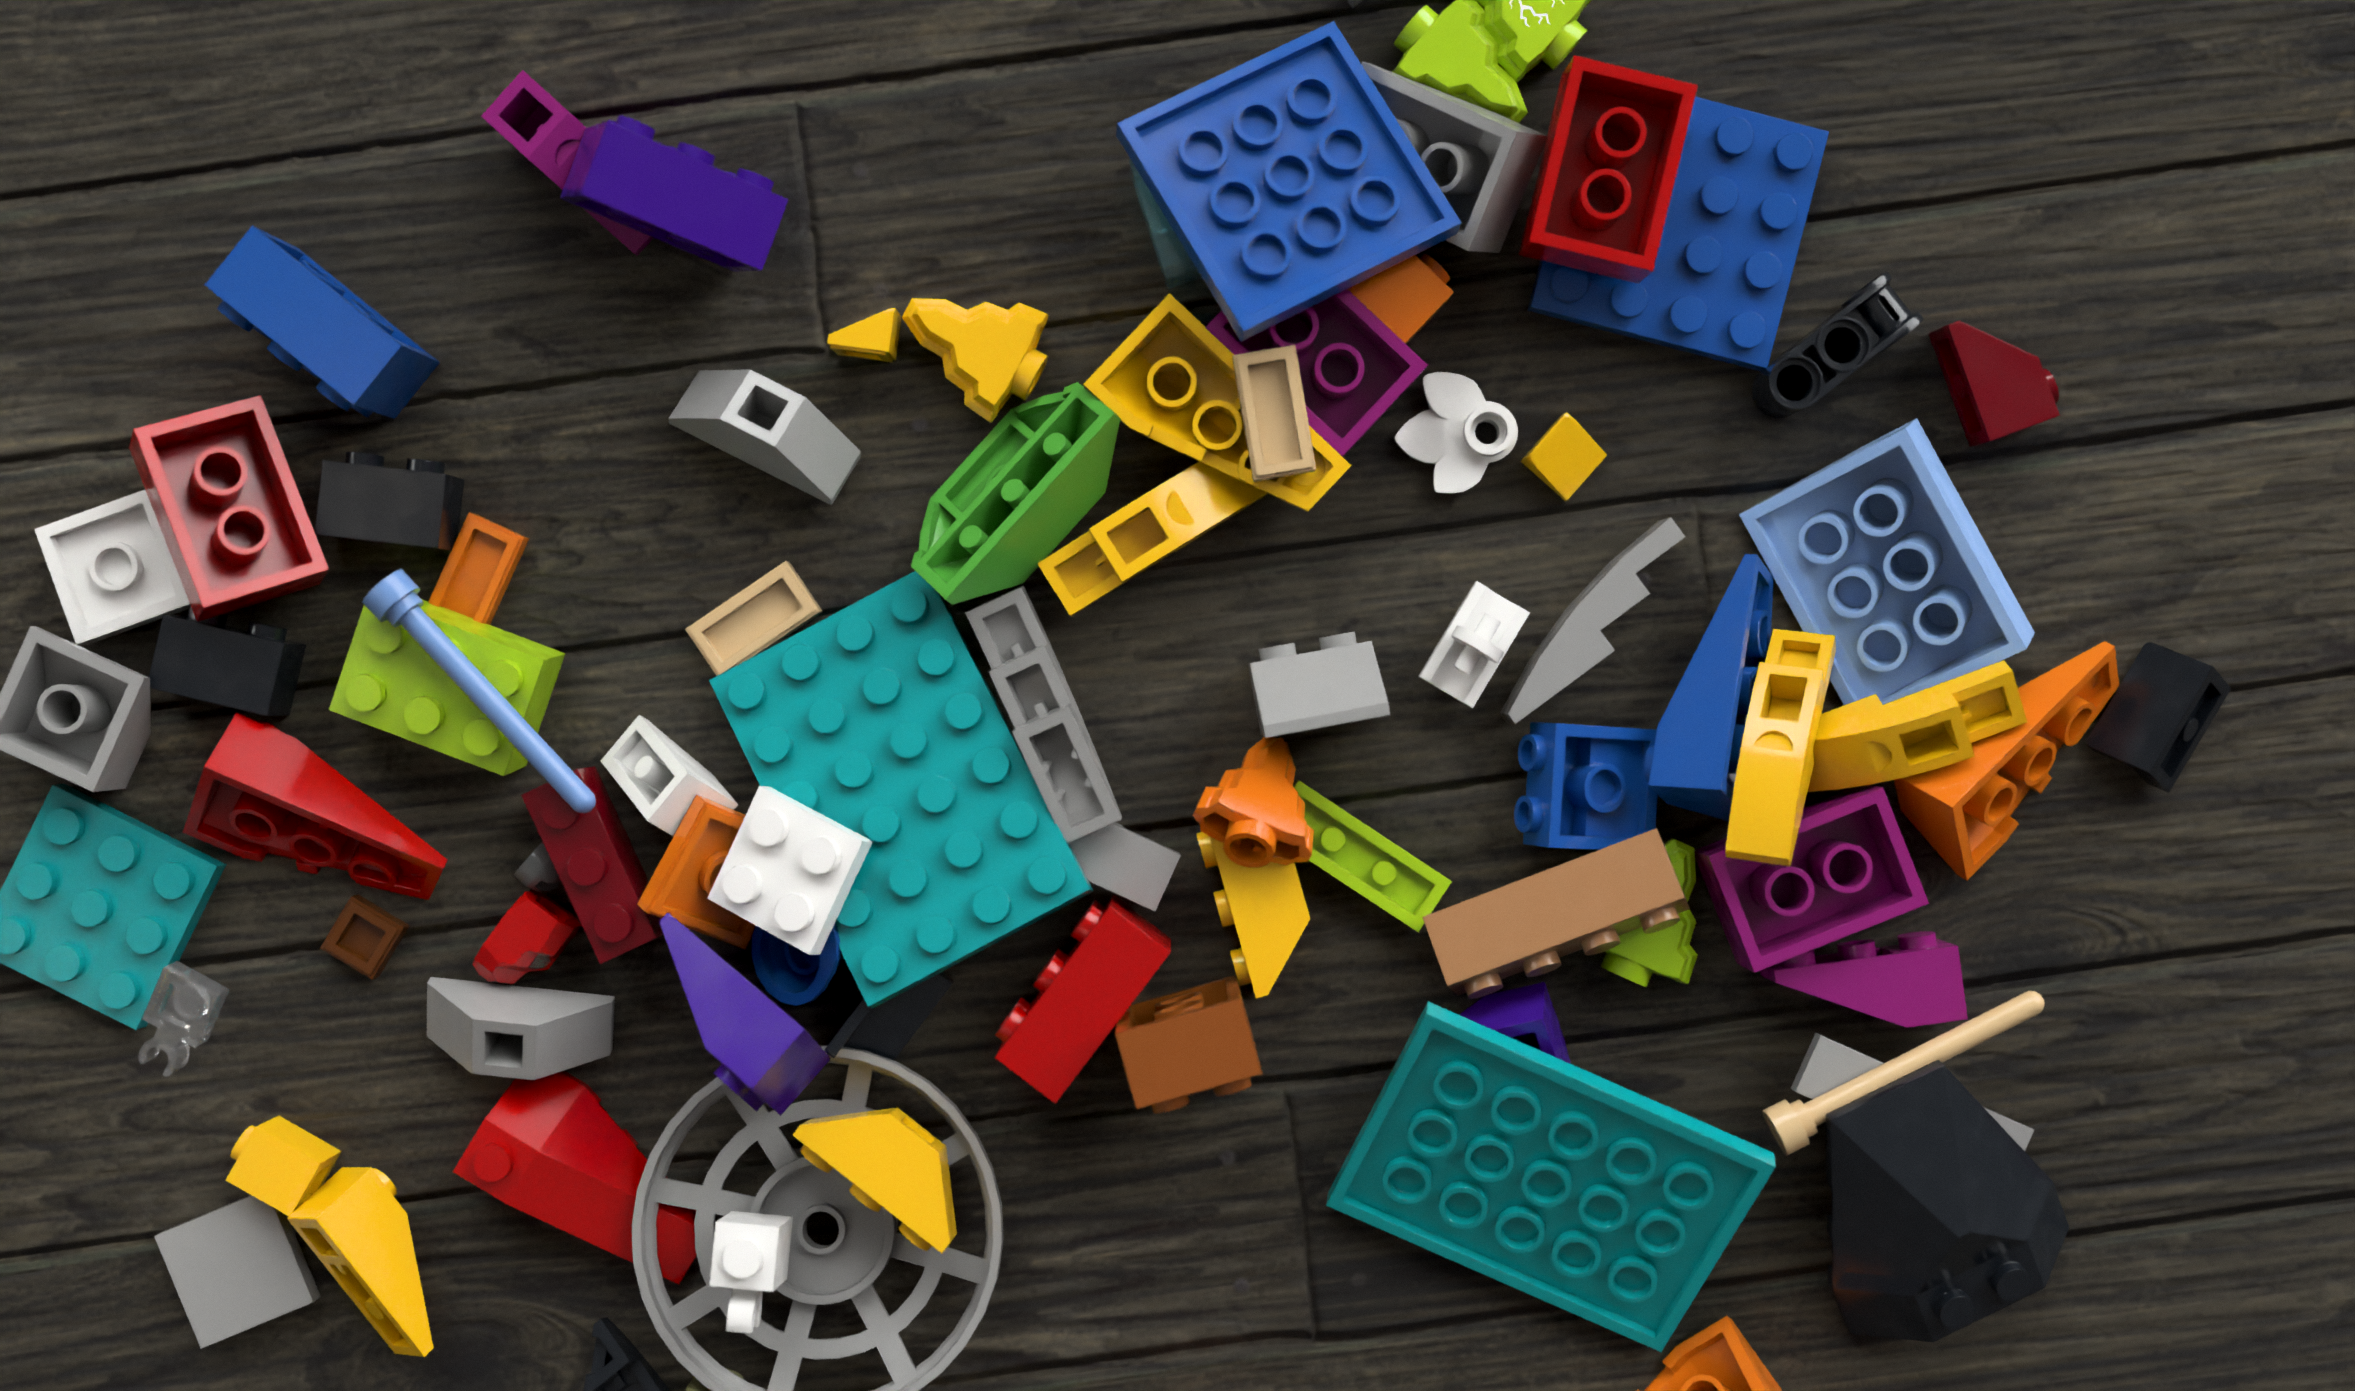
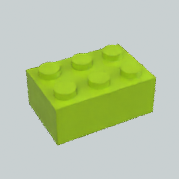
M422 599L424 604L421 609L538 733L566 653L492 625L474 621L471 617L444 607H437ZM365 605L363 606L329 707L330 711L502 776L527 766L528 760L402 625L394 627L388 620L380 622Z

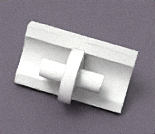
M1474 582L1418 677L1468 707L1473 708L1530 612L1501 597L1480 582Z

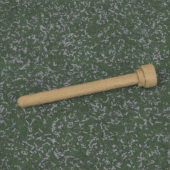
M2035 991L2024 992L1804 1104L1800 1099L1790 1104L1784 1099L1762 1110L1766 1124L1781 1150L1788 1156L1810 1144L1809 1137L1818 1133L1816 1126L1826 1122L1827 1113L1938 1059L1943 1063L2040 1014L2044 1009V999Z

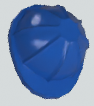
M836 923L834 924L819 955H808L755 926L752 934V960L757 977L766 991L781 1003L794 1006L814 1001L825 991L842 961Z

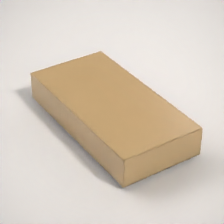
M1291 345L1233 355L1232 359L1253 482L1315 472L1316 465L1296 346Z
M785 561L685 630L716 676L771 648L823 611L791 563Z

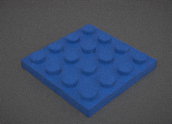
M1334 21L1117 123V138L1241 342L1456 235L1462 223Z
M1695 97L1653 272L1637 284L1540 260L1528 311L1757 371L1766 369L1772 353L1829 131Z

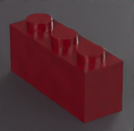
M596 766L573 770L594 793L596 798L594 808L587 813L576 812L548 782L521 796L599 963L602 964L664 934L659 923L662 918L646 913L637 905L649 880Z

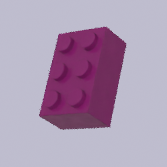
M1348 289L1242 342L1222 310L1205 327L1234 355L1295 345L1309 426L1342 457L1346 455L1428 366Z
M1872 785L1853 787L1805 806L1790 866L1726 857L1727 838L1695 850V859L1736 963L1754 973L1929 904L1883 787Z

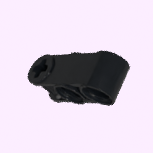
M1887 270L1844 301L1838 311L1771 362L1766 369L1760 371L1752 385V398L1757 408L1767 416L1786 418L1813 405L1877 353L1886 350L1912 331L1924 318L1919 312H1910L1889 285L1892 279L1891 275ZM1826 336L1835 337L1842 343L1845 349V358L1842 364L1834 362L1828 357L1824 344ZM1779 373L1788 374L1795 380L1798 386V395L1795 401L1787 400L1779 393L1776 382Z

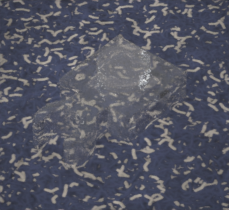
M178 961L165 966L142 1017V1020L157 1027L154 1037L147 1040L140 1048L139 1062L145 1064L157 1057L159 1049H162L166 1052L169 1060L163 1075L167 1077L182 1069L189 1059L190 1049L188 1045L196 1048L208 1041L230 989Z

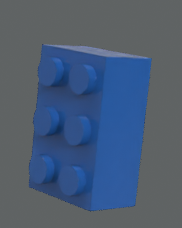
M255 226L250 227L205 283L207 288L223 300L217 307L223 315L244 330L250 332L252 329H255L266 338L272 340L266 348L292 369L300 371L303 368L313 376L322 379L316 386V389L346 411L352 407L368 418L375 412L395 419L440 363L299 248Z

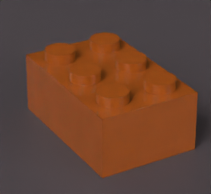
M1236 975L1133 1003L1117 1022L1115 1035L1136 1109L1151 1105L1153 1113L1172 1111L1189 1104V1094L1213 1088L1215 1096L1236 1093L1252 1086L1250 1077L1262 1074L1256 1044Z

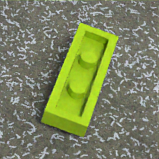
M1297 779L1293 787L1305 802L1304 820L1314 830L1312 856L1309 861L1419 933L1424 925L1423 917L1432 913L1452 881Z

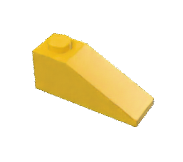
M341 1167L287 1217V1220L395 1354L425 1357L434 1347L408 1216L394 1197L397 1194V1189L393 1182L376 1168Z

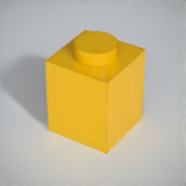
M276 1116L256 1127L251 1125L242 1133L231 1151L230 1157L236 1160L226 1181L285 1215L290 1216L324 1184L342 1151L283 1117Z

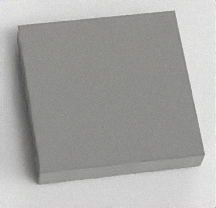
M252 1195L154 1236L201 1349L311 1304L321 1297L291 1223L287 1220L288 1216Z

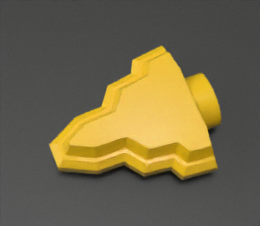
M912 298L902 316V319L920 345L942 358L945 378L964 391V405L990 423L996 418L1011 394L1027 400L1039 381L1049 356L1038 351L1036 348L1049 315L1022 303H1017L1007 310L984 302L967 310L946 299Z

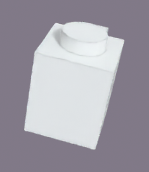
M731 1211L716 1221L709 1286L733 1288L728 1306L726 1331L752 1334L754 1327L760 1326L763 1291L773 1292L787 1280L792 1216Z

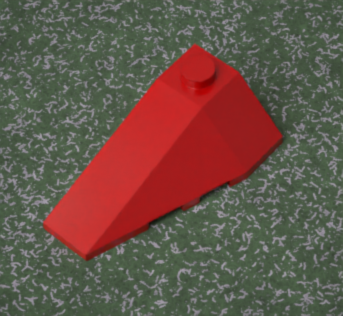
M237 712L203 768L183 833L242 858L262 862L267 853L296 859L297 870L318 875L321 867H331L347 871L357 884L425 900L430 899L448 859L298 739L281 732L270 723L256 721Z
M561 1071L536 1080L515 1078L483 1120L454 1168L453 1173L503 1203L633 1263L632 1219L637 1188L647 1163V1158L636 1147L638 1142L626 1128L622 1130L599 1104L602 1100L590 1086L568 1072ZM659 1203L656 1221L657 1255L662 1276L676 1284H680L697 1256L694 1232L696 1210Z

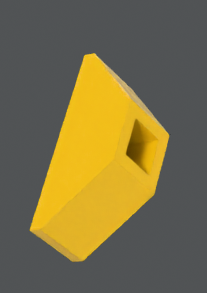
M1203 832L1196 833L1206 869L1217 865L1219 867L1224 889L1215 891L1213 894L1222 926L1227 927L1235 924L1241 948L1230 951L1239 986L1252 983L1256 999L1267 996L1310 920L1295 863L1285 866L1270 862L1259 868L1241 866L1226 856L1223 842Z
M899 1108L812 1118L801 1124L794 1132L793 1136L804 1144L800 1149L801 1154L810 1163L826 1173H830L833 1168L853 1183L849 1191L858 1201L875 1212H879L884 1207L902 1222L898 1227L899 1231L918 1248L929 1251L933 1246L940 1253H943L957 1235L947 1146Z

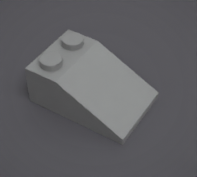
M1362 61L1363 68L1462 222L1458 233L1446 239V241L1467 251L1500 253L1548 136L1500 114Z

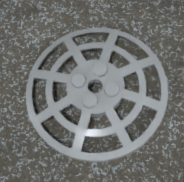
M820 1045V1047H821L823 1050H825L826 1047L828 1046V1045ZM842 1047L834 1059L828 1055L831 1058L828 1063L849 1066L842 1100L816 1099L792 1103L781 1116L775 1110L769 1112L764 1104L756 1112L717 1077L695 1093L669 1121L648 1157L637 1188L632 1219L633 1265L641 1298L657 1333L677 1361L705 1387L712 1391H793L803 1358L813 1360L840 1359L877 1347L893 1381L870 1391H919L938 1377L965 1348L987 1310L999 1276L1004 1241L1002 1201L993 1166L978 1134L957 1105L929 1080L897 1061L866 1050ZM873 1072L892 1078L919 1094L945 1118L955 1134L942 1141L947 1146L949 1166L969 1155L976 1170L985 1205L986 1242L983 1258L950 1248L949 1245L943 1253H940L933 1246L929 1251L918 1248L901 1233L897 1232V1218L884 1207L879 1212H875L858 1201L849 1191L853 1183L833 1168L830 1173H826L810 1163L804 1156L798 1158L779 1127L807 1118L875 1111L872 1108L866 1107ZM724 1096H727L747 1126L737 1132L719 1152L706 1174L703 1185L666 1178L671 1161L689 1130L712 1105ZM758 1141L776 1169V1172L766 1180L756 1197L722 1189L735 1163L752 1144ZM659 1203L696 1210L694 1221L695 1250L700 1271L706 1285L673 1305L665 1288L657 1255L656 1221ZM731 1211L793 1217L787 1280L776 1289L784 1296L793 1300L785 1331L779 1330L761 1319L760 1326L754 1327L752 1334L744 1333L763 1346L778 1351L768 1389L749 1383L721 1366L696 1342L686 1328L717 1307H720L727 1317L733 1288L709 1286L716 1214L725 1216ZM820 1211L827 1212L836 1219L839 1226V1234L834 1243L820 1245L809 1237L807 1221L811 1214ZM890 1258L925 1267L911 1295L889 1316L872 1283L884 1270ZM942 1272L977 1283L971 1301L955 1329L931 1356L915 1367L899 1332L907 1327L926 1306L939 1284ZM850 1298L867 1327L866 1330L841 1338H809L817 1305L839 1303Z

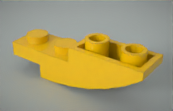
M1199 461L1092 526L1088 532L1037 564L1072 617L1268 493Z
M1773 629L1765 662H1759L1748 709L1729 817L1725 848L1726 857L1783 866L1791 865L1814 766L1813 747L1836 653L1835 635Z
M2003 660L1884 705L1878 696L1873 694L1822 713L1813 747L1814 766L1808 792L1839 790L1882 783L1935 770L1975 757L1971 743L2027 723L2013 671Z

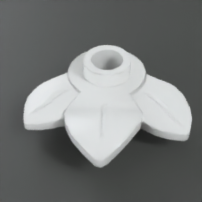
M1450 372L1430 373L1423 377L1424 394L1430 410L1422 411L1408 420L1395 435V442L1411 458L1423 463L1435 464L1433 471L1435 492L1445 494L1464 492L1480 482L1488 463L1499 461L1511 452L1518 437L1517 423L1512 413L1506 407L1496 402L1486 401L1480 388L1472 379ZM1488 422L1496 428L1497 437L1493 443L1484 444L1477 439L1475 429L1479 423Z

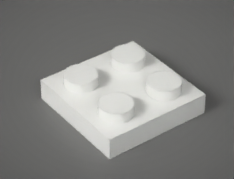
M146 490L34 529L76 645H89L162 619L163 615H173L187 610L191 606Z
M759 786L707 899L808 955H819L873 841L771 787Z

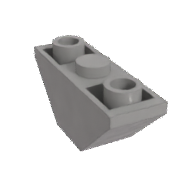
M699 370L668 418L669 424L830 505L835 501L861 458V451L806 397L752 370Z
M430 977L427 982V1037L471 1074L536 1080L611 1055L613 1050L615 996Z

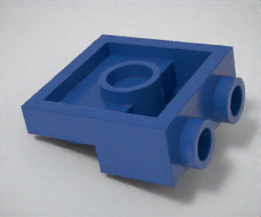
M1530 722V734L1522 737L1518 747L1519 764L1523 770L1527 771L1526 796H1521L1518 799L1514 810L1515 825L1520 832L1524 833L1523 844L1547 848L1600 850L1655 829L1657 794L1648 786L1644 774V760L1648 748L1655 745L1657 730Z

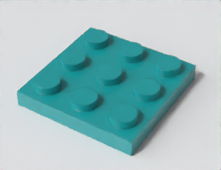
M54 784L0 890V963L135 1030L147 1026L227 864L66 784Z

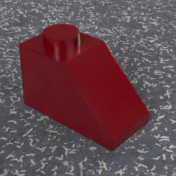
M1960 320L1928 333L1970 447L1998 439L2060 416L2056 405L2059 400L2057 383L2051 372L2045 368L2043 369L2039 357Z

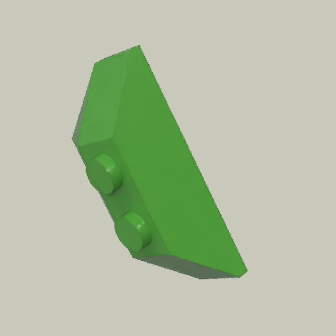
M1078 382L1064 387L1063 392L1044 395L1012 408L930 498L920 531L919 551L914 552L911 567L951 605L1023 584L1039 567L1037 563L1049 556L1106 493L1120 418Z

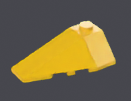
M1169 293L1083 385L1096 398L1116 413L1129 429L1308 512L1351 465L1309 426L1316 471L1253 482L1232 359L1234 354Z

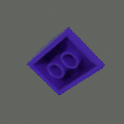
M667 912L659 921L705 1049L722 1063L713 1074L756 1112L764 1103H767L781 1116L831 1058L801 1025Z

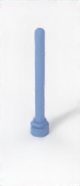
M402 569L391 573L380 581L362 601L380 622L388 620L394 627L402 625L576 812L587 813L591 811L596 803L594 793L421 609L424 602L417 595L420 588Z

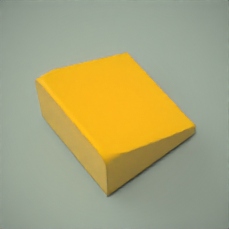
M896 308L887 309L828 334L827 344L840 356L892 362V360H896L901 315Z
M1565 412L1520 462L1563 500L1567 501L1604 460L1607 454L1568 412Z

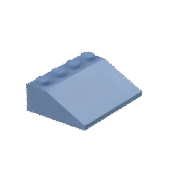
M1917 418L1858 448L1739 514L1803 632L1835 635L1836 653L1830 681L1843 705L1873 694L1878 696L1883 705L2000 662L2028 648L2035 634Z

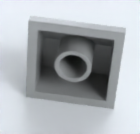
M30 626L0 692V750L92 792L126 789L151 734L150 678L37 626Z
M1354 631L1319 638L1321 648L1319 651L1297 654L1295 643L1258 649L1260 661L1249 663L1248 668L1261 736L1268 738L1391 715L1372 641L1357 643Z

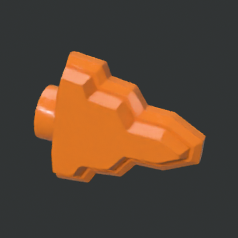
M1264 737L1247 751L1241 768L1226 770L1218 786L1205 787L1194 810L1193 817L1199 822L1200 831L1223 842L1226 856L1238 865L1259 868L1274 862L1286 866L1295 862H1307L1312 856L1314 830L1304 820L1305 802L1293 787L1296 768L1288 743L1283 738Z

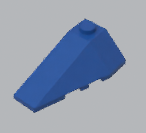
M1757 554L1744 555L1657 726L1655 745L1648 748L1644 760V774L1648 786L1667 804L1729 821L1741 744L1758 670V658H1766L1771 639L1774 577Z

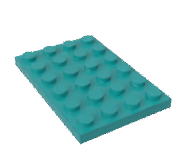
M916 571L709 680L760 786L771 787L873 841L835 922L840 937L839 949L868 1007L875 1008L1093 892L1070 844L1065 840L1058 825L1054 823L1014 735L943 597Z
M1427 1002L1328 1191L1326 1206L1662 1352L1776 1168L1774 1153L1438 1005Z

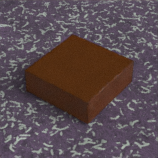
M353 895L348 900L320 949L373 980L381 975L410 925L361 895Z

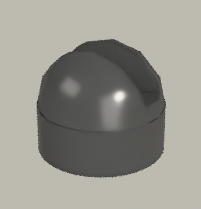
M543 841L512 875L525 887L535 892L548 893L557 888L561 882Z

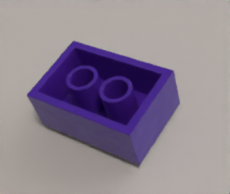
M619 115L617 121L607 120L585 129L559 199L733 272L763 270L789 200L771 192L774 186L773 181L742 168H738L737 174L718 169L713 166L716 157L696 146L679 142L676 148L654 141L653 138L656 130L629 117Z

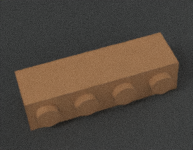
M1655 828L1424 916L1423 920L1447 987L1457 995L1467 993L1469 999H1474L1500 990L1503 987L1501 979L1525 971L1526 977H1534L1553 971L1562 965L1560 957L1583 949L1585 955H1594L1612 949L1621 943L1619 935L1642 927L1644 933H1654L1669 928L1680 921L1678 913L1689 910L1690 907L1658 829Z

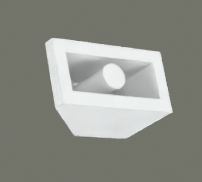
M638 715L601 760V763L645 819L672 836L675 835L696 794L733 810L738 806L737 802L711 772L641 715Z

